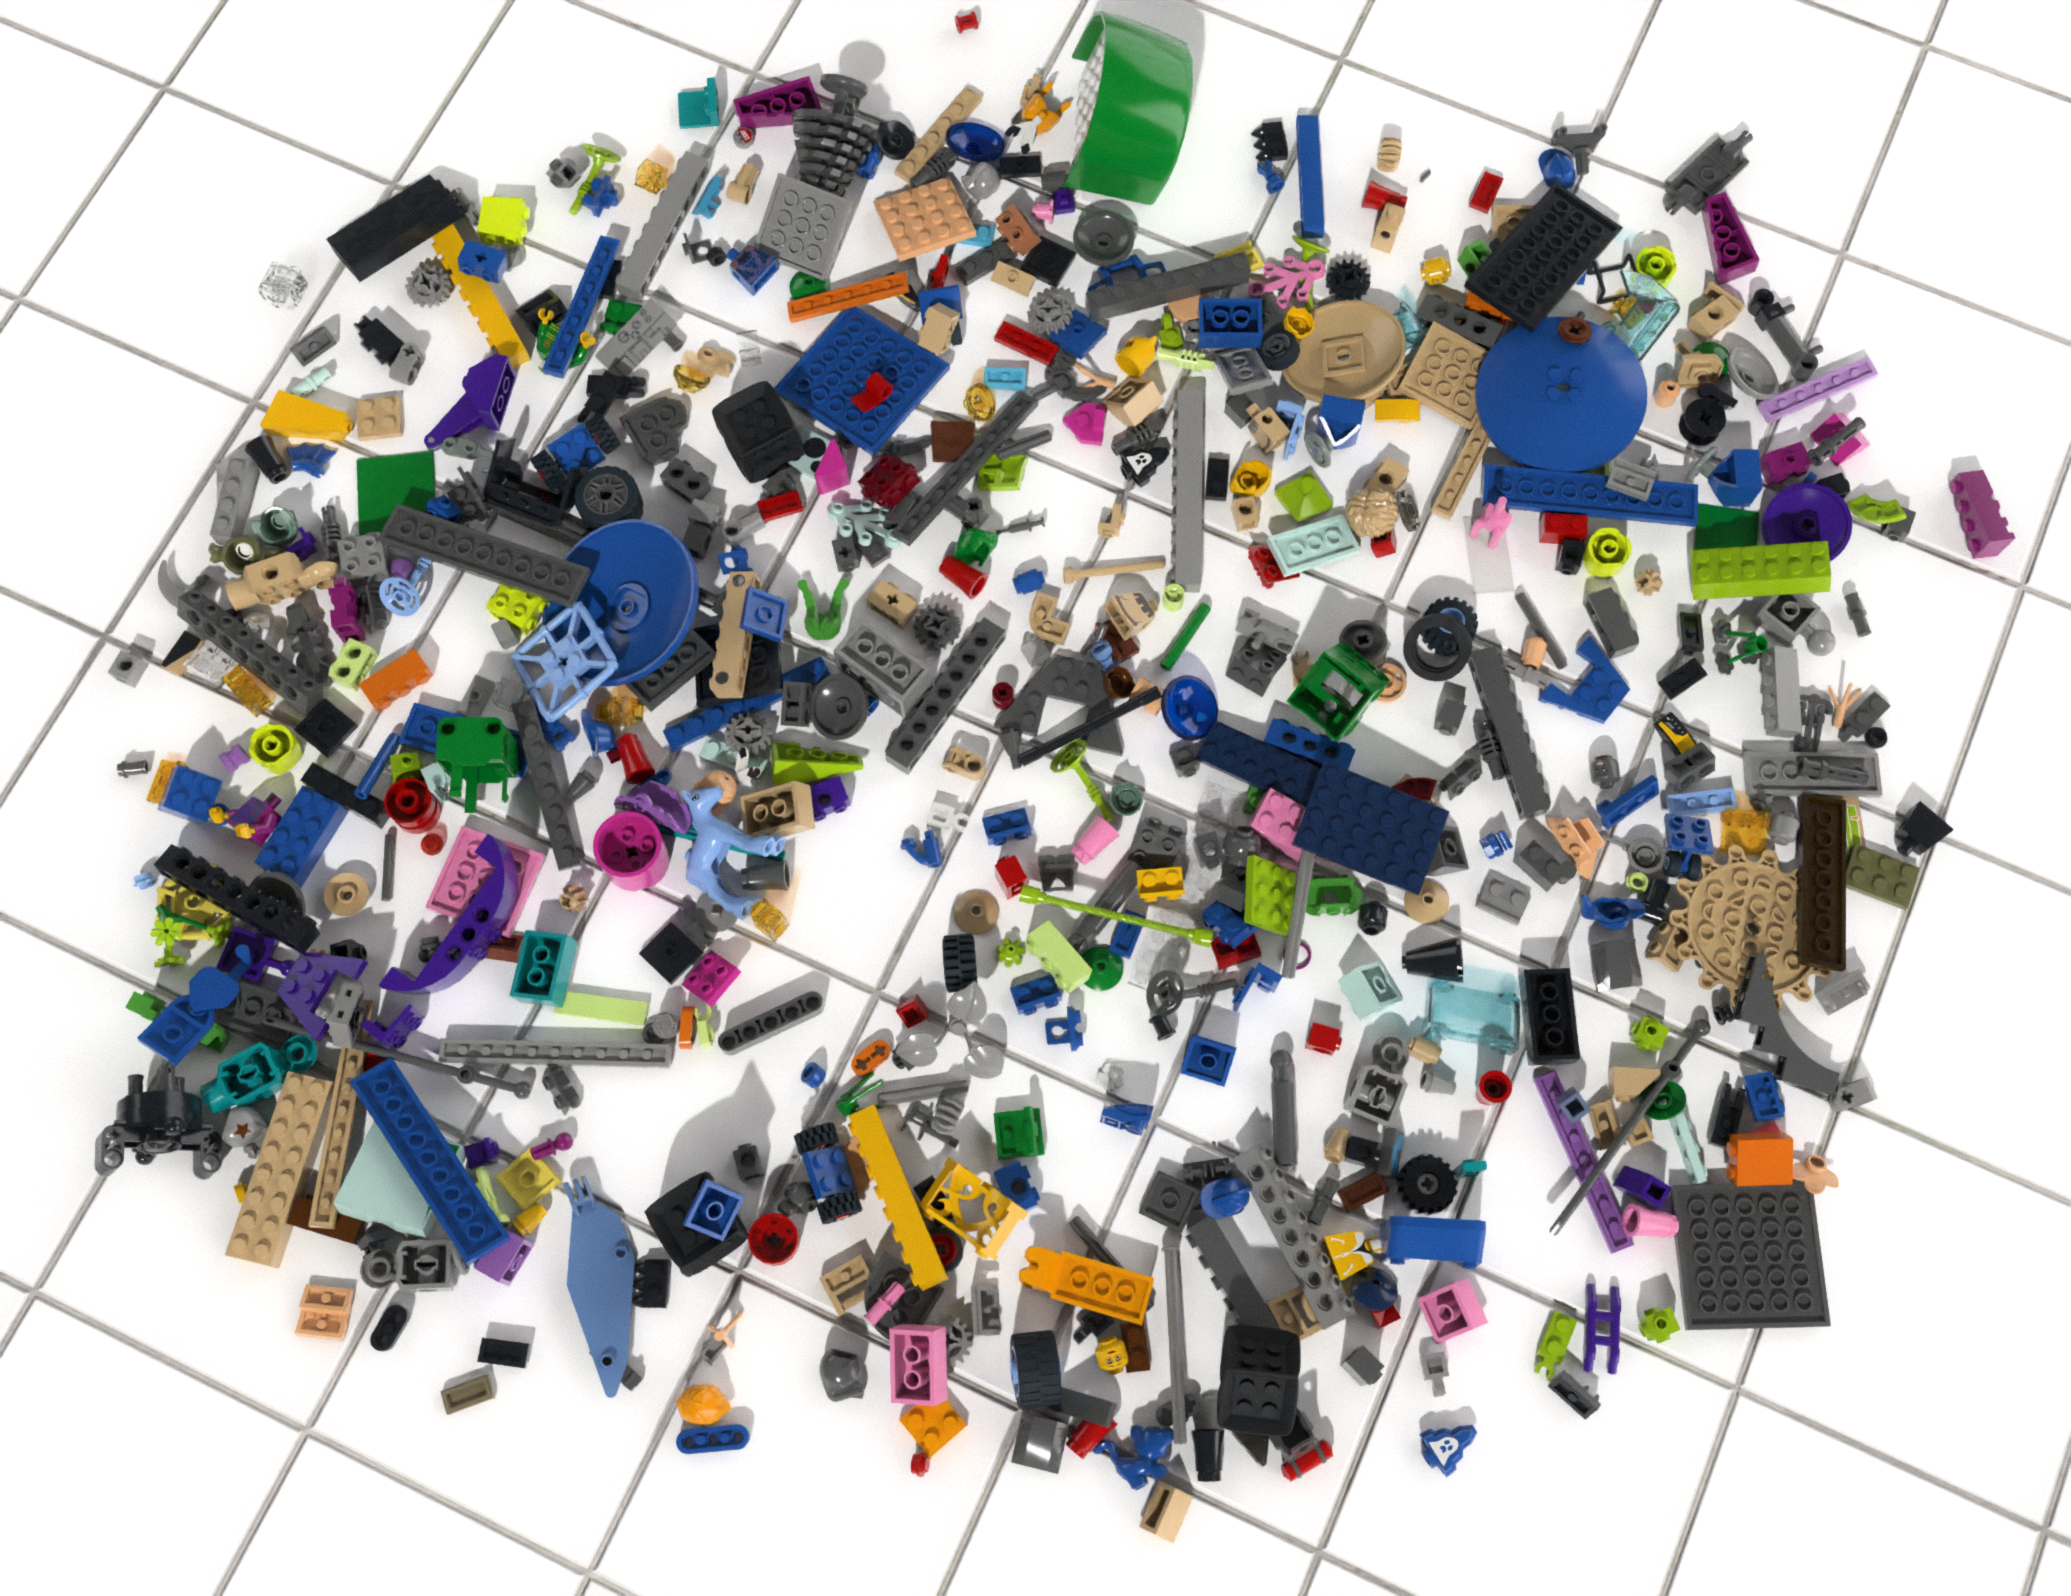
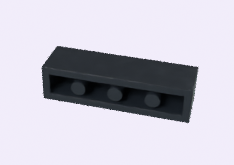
M312 762L300 779L307 788L341 804L349 812L381 830L390 818L385 810L384 801L371 794L365 800L359 799L354 794L357 786Z

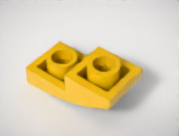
M1415 399L1375 400V421L1377 423L1398 421L1399 423L1419 422L1420 401Z

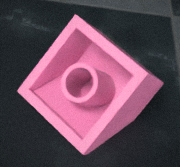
M1468 1278L1417 1299L1436 1344L1488 1323Z

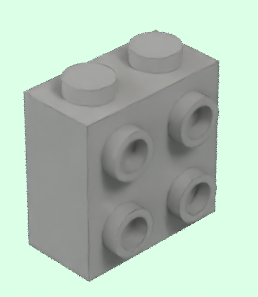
M368 532L362 536H349L337 541L342 576L347 577L349 585L357 587L384 581L390 577L391 569L387 546L377 540L380 532Z

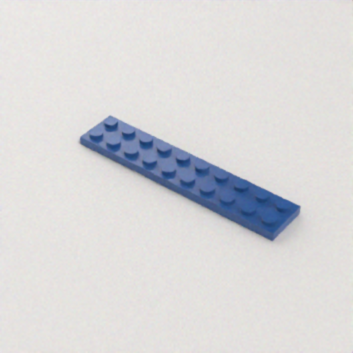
M1485 464L1483 467L1481 506L1484 507L1486 503L1495 505L1500 497H1505L1507 499L1505 509L1588 515V517L1696 527L1698 524V484L1654 480L1649 497L1645 502L1605 487L1609 477L1605 475Z
M392 1057L349 1081L467 1266L511 1240Z

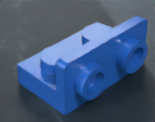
M1025 807L982 818L988 845L1001 846L1006 844L1008 840L1015 839L1016 841L1027 839L1028 835H1032Z
M1051 974L1010 988L1018 1015L1024 1014V1016H1029L1036 1013L1037 1009L1045 1006L1046 1009L1053 1008L1059 1005V1001H1062L1061 992H1059L1055 978Z
M1771 1071L1742 1077L1755 1123L1769 1120L1775 1121L1785 1117V1106L1783 1101L1779 1099L1777 1092L1778 1082L1773 1077Z

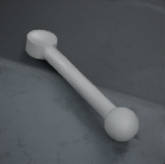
M1599 832L1603 839L1622 847L1623 851H1628L1627 849L1630 847V844L1621 843Z

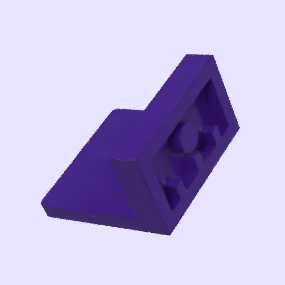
M409 1004L388 1029L377 1020L372 1023L368 1019L362 1023L361 1027L389 1049L396 1050L406 1043V1037L412 1030L415 1031L420 1027L424 1015Z

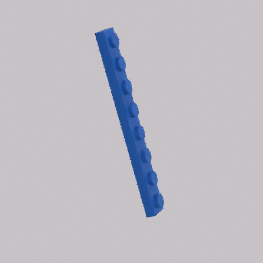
M600 235L542 368L544 374L564 379L580 342V335L587 326L620 249V240Z
M819 656L783 673L782 678L783 681L812 683L813 686L831 674L824 660ZM782 693L716 705L663 730V733L672 752L725 728L726 724H731V718L739 719L738 714L746 717L747 712H750L752 715L781 701Z

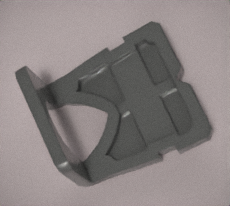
M1064 854L1057 857L1053 855L1039 856L1038 865L1041 869L1040 877L1043 892L1045 894L1054 891L1073 892L1074 870H1072V866L1074 865V855ZM1056 878L1061 880L1066 886L1050 888Z

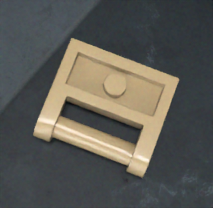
M861 1254L819 1278L839 1317L846 1313L845 1310L864 1300L865 1289L842 1302L837 1297L868 1279L871 1272Z
M1300 1285L1266 1303L1279 1328L1297 1334L1300 1341L1323 1329ZM1295 1296L1299 1299L1313 1325L1308 1329L1291 1299Z

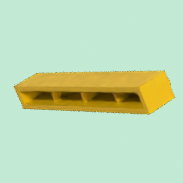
M451 224L432 236L434 243L431 245L437 255H442L443 258L440 261L445 270L450 269L452 272L449 276L455 286H460L461 289L458 292L463 301L468 300L470 305L467 307L472 317H478L479 321L476 323L482 334L487 333L488 337L485 339L490 348H495L498 352L496 354L508 356L513 368L531 360L487 281L459 271L457 258L465 243L455 226Z
M873 1104L849 1115L851 1121L848 1124L852 1136H857L860 1142L856 1147L861 1158L866 1157L868 1165L865 1166L869 1178H874L877 1186L874 1187L875 1193L879 1200H884L886 1207L882 1208L887 1221L892 1220L895 1228L891 1231L896 1243L901 1241L904 1250L900 1251L905 1264L910 1263L913 1272L909 1273L914 1286L919 1285L921 1290L924 1291L948 1280L947 1273L876 1106Z

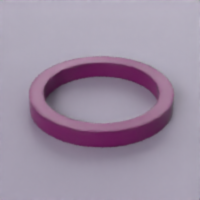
M1302 942L1300 946L1307 951L1308 959L1305 964L1297 966L1296 970L1305 968L1311 960L1310 949ZM1286 947L1284 948L1283 954H1282L1283 961H1284V956H1285Z

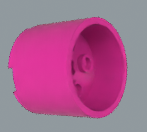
M637 812L617 813L606 819L595 833L593 840L595 859L609 880L617 887L626 891L637 892V890L646 889L652 885L655 886L665 876L670 864L669 849L659 829L647 816ZM638 853L637 856L630 857L631 854Z

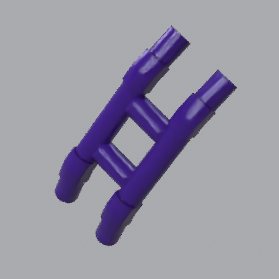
M1589 1283L1586 1284L1587 1316L1583 1370L1587 1372L1593 1371L1596 1355L1595 1345L1610 1346L1607 1373L1616 1375L1620 1358L1621 1298L1619 1287H1610L1611 1312L1596 1311V1285ZM1596 1320L1610 1322V1337L1596 1335Z

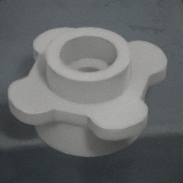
M1191 320L1188 323H1184L1182 329L1186 333L1185 339L1189 342L1193 339H1198V321Z

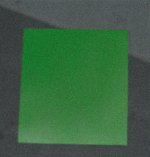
M1698 503V524L1696 525L1694 550L1757 546L1759 512Z

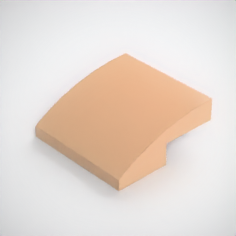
M306 1284L299 1305L301 1313L294 1332L295 1335L298 1337L344 1342L352 1307L353 1289Z

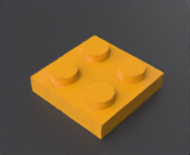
M947 1400L936 1406L915 1405L899 1419L929 1458L935 1455L967 1426Z

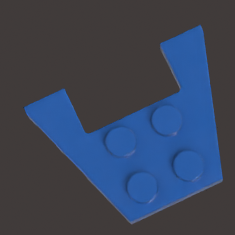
M1588 636L1578 648L1576 654L1593 665L1590 672L1570 696L1551 683L1539 697L1538 701L1544 704L1546 702L1558 706L1559 709L1563 710L1564 708L1577 713L1579 716L1604 724L1630 691V688L1593 639Z

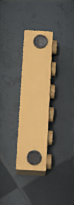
M755 571L730 572L729 580L726 582L727 594L722 604L723 617L719 621L720 634L716 640L717 652L712 662L714 670L709 680V687L717 698H743L753 633L740 629L739 626L746 589L751 586L761 590L762 581Z

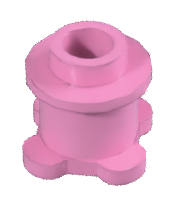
M1051 199L1050 203H1039L1037 200V204H1033L1032 217H1036V221L1038 219L1049 220V224H1052L1054 199Z

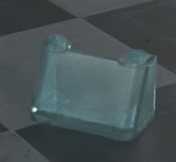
M1435 979L1427 987L1421 1036L1431 1041L1433 1037L1439 1038L1441 1036L1440 1040L1452 1039L1490 1046L1492 1050H1496L1499 1047L1500 1054L1511 1056L1519 1048L1520 999L1512 992L1499 994L1451 985L1446 980Z

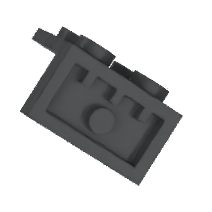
M461 466L457 469L465 483L446 492V494L462 510L460 517L464 523L474 519L482 522L490 517L487 511L490 506L469 471L464 473Z

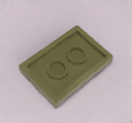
M1855 843L1852 845L1846 864V888L1906 910L1909 908L1920 868Z

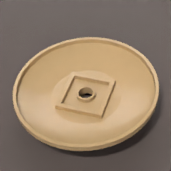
M1358 300L1330 303L1310 312L1315 322L1314 329L1307 338L1296 339L1300 348L1299 357L1294 364L1282 370L1288 385L1307 400L1322 404L1323 396L1326 394L1360 401L1383 389L1400 370L1406 353L1404 331L1396 317L1379 305ZM1342 356H1349L1347 360H1339Z

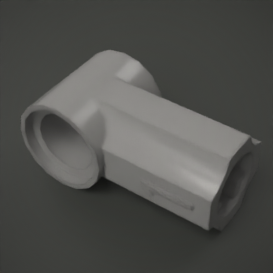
M754 510L736 521H726L722 526L725 543L731 547L733 545H740L744 538L764 528L765 523L759 512ZM730 532H737L735 535H729Z

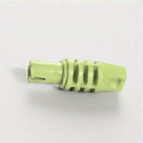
M1160 346L1156 359L1175 363L1176 367L1202 372V368L1213 370L1215 360L1205 358V353L1182 348L1176 351Z

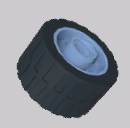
M1044 1330L1012 1334L1010 1337V1374L1018 1407L1024 1409L1060 1404L1062 1394L1061 1364L1053 1331Z

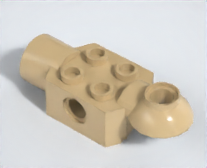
M285 552L245 566L242 577L225 582V589L236 611L256 604L275 605L280 603L281 600L298 597L302 593L309 591V588L313 586L320 590L334 586L333 579L339 573V566L335 562L318 561L306 568L299 561L295 553Z

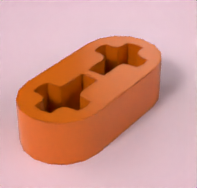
M695 1006L682 1007L679 1032L680 1049L693 1048L696 1022L694 1015Z
M877 1040L857 1054L851 1062L853 1072L858 1076H866L887 1061L891 1055L888 1043L883 1040ZM879 1046L880 1048H886L884 1050V1056L878 1054L877 1056L872 1058V1056L876 1053V1047ZM870 1059V1061L866 1063V1070L863 1071L861 1068L858 1070L856 1069L858 1067L857 1062L859 1060L865 1062L866 1060Z

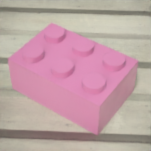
M1270 788L1262 796L1247 826L1257 833L1262 842L1300 863L1302 849L1292 846L1291 843L1305 807Z
M901 1324L889 1329L891 1403L936 1406L946 1401V1326Z

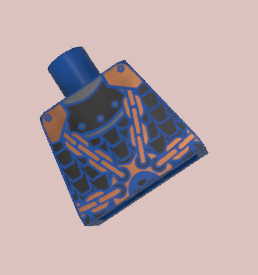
M751 245L746 246L741 252L731 248L727 253V259L732 261L730 269L733 277L752 296H755L779 270L777 259L774 256Z

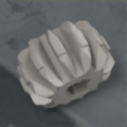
M948 1094L944 1096L931 1122V1128L940 1134L951 1135L965 1107L964 1102L955 1096L952 1097Z

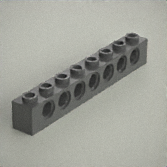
M193 588L178 597L177 616L305 716L322 701L323 686L197 588Z
M983 617L980 623H975L971 630V636L968 640L965 638L962 641L958 654L956 656L953 655L947 663L948 668L944 673L941 672L934 682L935 686L932 690L926 691L920 707L913 709L910 714L911 719L907 725L903 724L900 727L897 739L894 742L891 741L886 747V761L905 774H910L1006 639V630L987 618ZM978 641L986 642L984 646L976 645ZM970 657L974 661L972 663H965L964 659ZM956 674L962 676L960 680H953L951 677ZM944 691L950 693V695L945 698L939 696V694ZM932 708L938 710V712L934 715H929L927 713V711ZM917 726L925 727V730L922 732H916L914 729ZM905 743H911L913 745V747L909 750H905L902 748V746Z

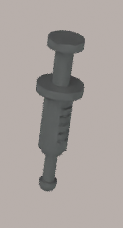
M1042 516L1041 520L1030 522L1029 518H1027L1026 522L1009 525L1007 529L996 530V534L1000 535L1006 532L1012 534L1025 530L1032 532L1031 527L1039 525L1046 527L1044 517Z

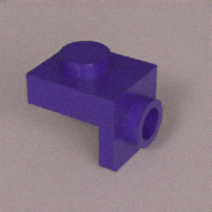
M300 527L298 530L303 538L285 548V551L295 553L299 561L302 562L318 550L314 545L317 541L310 531L306 533Z

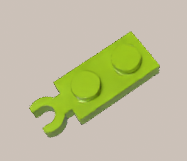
M1556 1310L1552 1312L1536 1354L1542 1360L1535 1365L1534 1373L1538 1374L1543 1366L1548 1371L1546 1378L1551 1379L1553 1377V1363L1561 1365L1578 1320Z

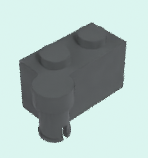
M1535 840L1514 860V863L1546 892L1558 880H1560L1559 884H1565L1573 879L1577 873L1576 866L1573 863L1567 861L1560 864Z

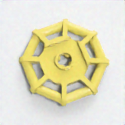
M169 879L156 890L158 892L157 906L164 904L167 908V896H170V910L172 913L207 925V922L213 920L216 913L222 915L212 924L219 926V924H222L223 919L230 920L235 917L182 886L178 890L170 891L177 884ZM195 897H198V900H200L197 907L190 905V902L194 901ZM158 912L156 913V916L154 917L155 921L159 919V918L157 917ZM181 922L182 928L178 931L182 933L183 937L181 940L174 939L179 943L188 940L207 939V941H210L213 935L207 933L204 929L202 931L186 932L188 926L191 925Z

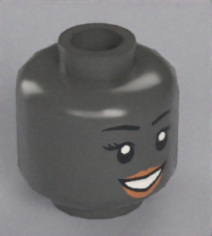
M1611 755L1597 756L1589 766L1591 782L1600 786V789L1613 788V784L1617 783L1621 778L1619 763Z

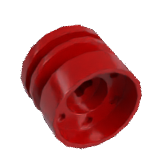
M776 1213L766 1214L757 1219L750 1228L748 1236L749 1248L753 1255L762 1263L771 1266L783 1265L790 1261L798 1251L800 1242L798 1230L792 1220ZM773 1234H777V1237L781 1239V1242H778L776 1247H773L772 1243L768 1242V1239H771Z

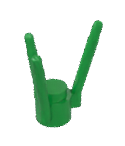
M870 1072L848 1092L841 1095V1099L836 1101V1105L843 1117L862 1110H856L859 1107L857 1100L883 1084V1080H879L855 1096L852 1095L874 1076V1072ZM878 1104V1105H875L877 1109H881V1108H884V1107H885V1106H879V1104Z

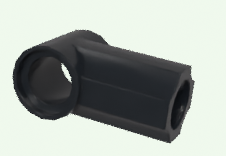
M1655 878L1650 881L1645 898L1641 901L1645 906L1646 914L1638 919L1655 926L1660 924L1665 913L1664 904L1671 887L1667 881Z

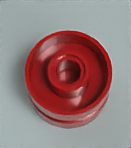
M401 779L391 785L385 794L384 807L387 814L405 832L411 834L425 833L432 829L440 819V802L429 791L427 785L418 779Z

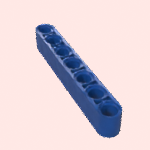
M1297 115L1296 139L1302 239L1323 238L1324 214L1318 115Z

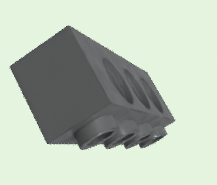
M1426 294L1416 313L1415 323L1430 328L1433 321L1488 351L1499 340L1503 330V325L1499 321L1482 317L1480 313L1474 310L1468 311L1458 303L1447 302L1437 294ZM1444 312L1446 315L1440 317L1436 313ZM1463 320L1465 323L1462 325H1458L1455 323V321ZM1481 328L1484 331L1482 333H1477L1474 331V329Z

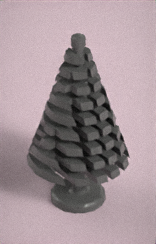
M823 74L820 78V85L825 90L836 94L832 113H827L828 111L804 108L792 112L793 133L796 138H799L794 140L796 149H799V151H796L797 161H800L797 169L800 176H802L799 178V181L843 197L846 192L844 191L845 187H849L853 180L850 177L855 176L859 171L858 165L864 163L865 155H868L871 151L872 144L879 138V133L877 130H872V126L863 124L862 121L855 118L848 119V116L844 115L847 99L865 97L869 89L867 85L848 76Z

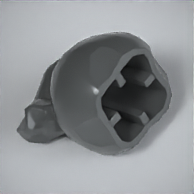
M837 1349L827 1351L820 1361L819 1372L828 1398L833 1402L848 1398L862 1399L865 1390L862 1389V1383L858 1381L862 1374V1361L860 1357L856 1354Z

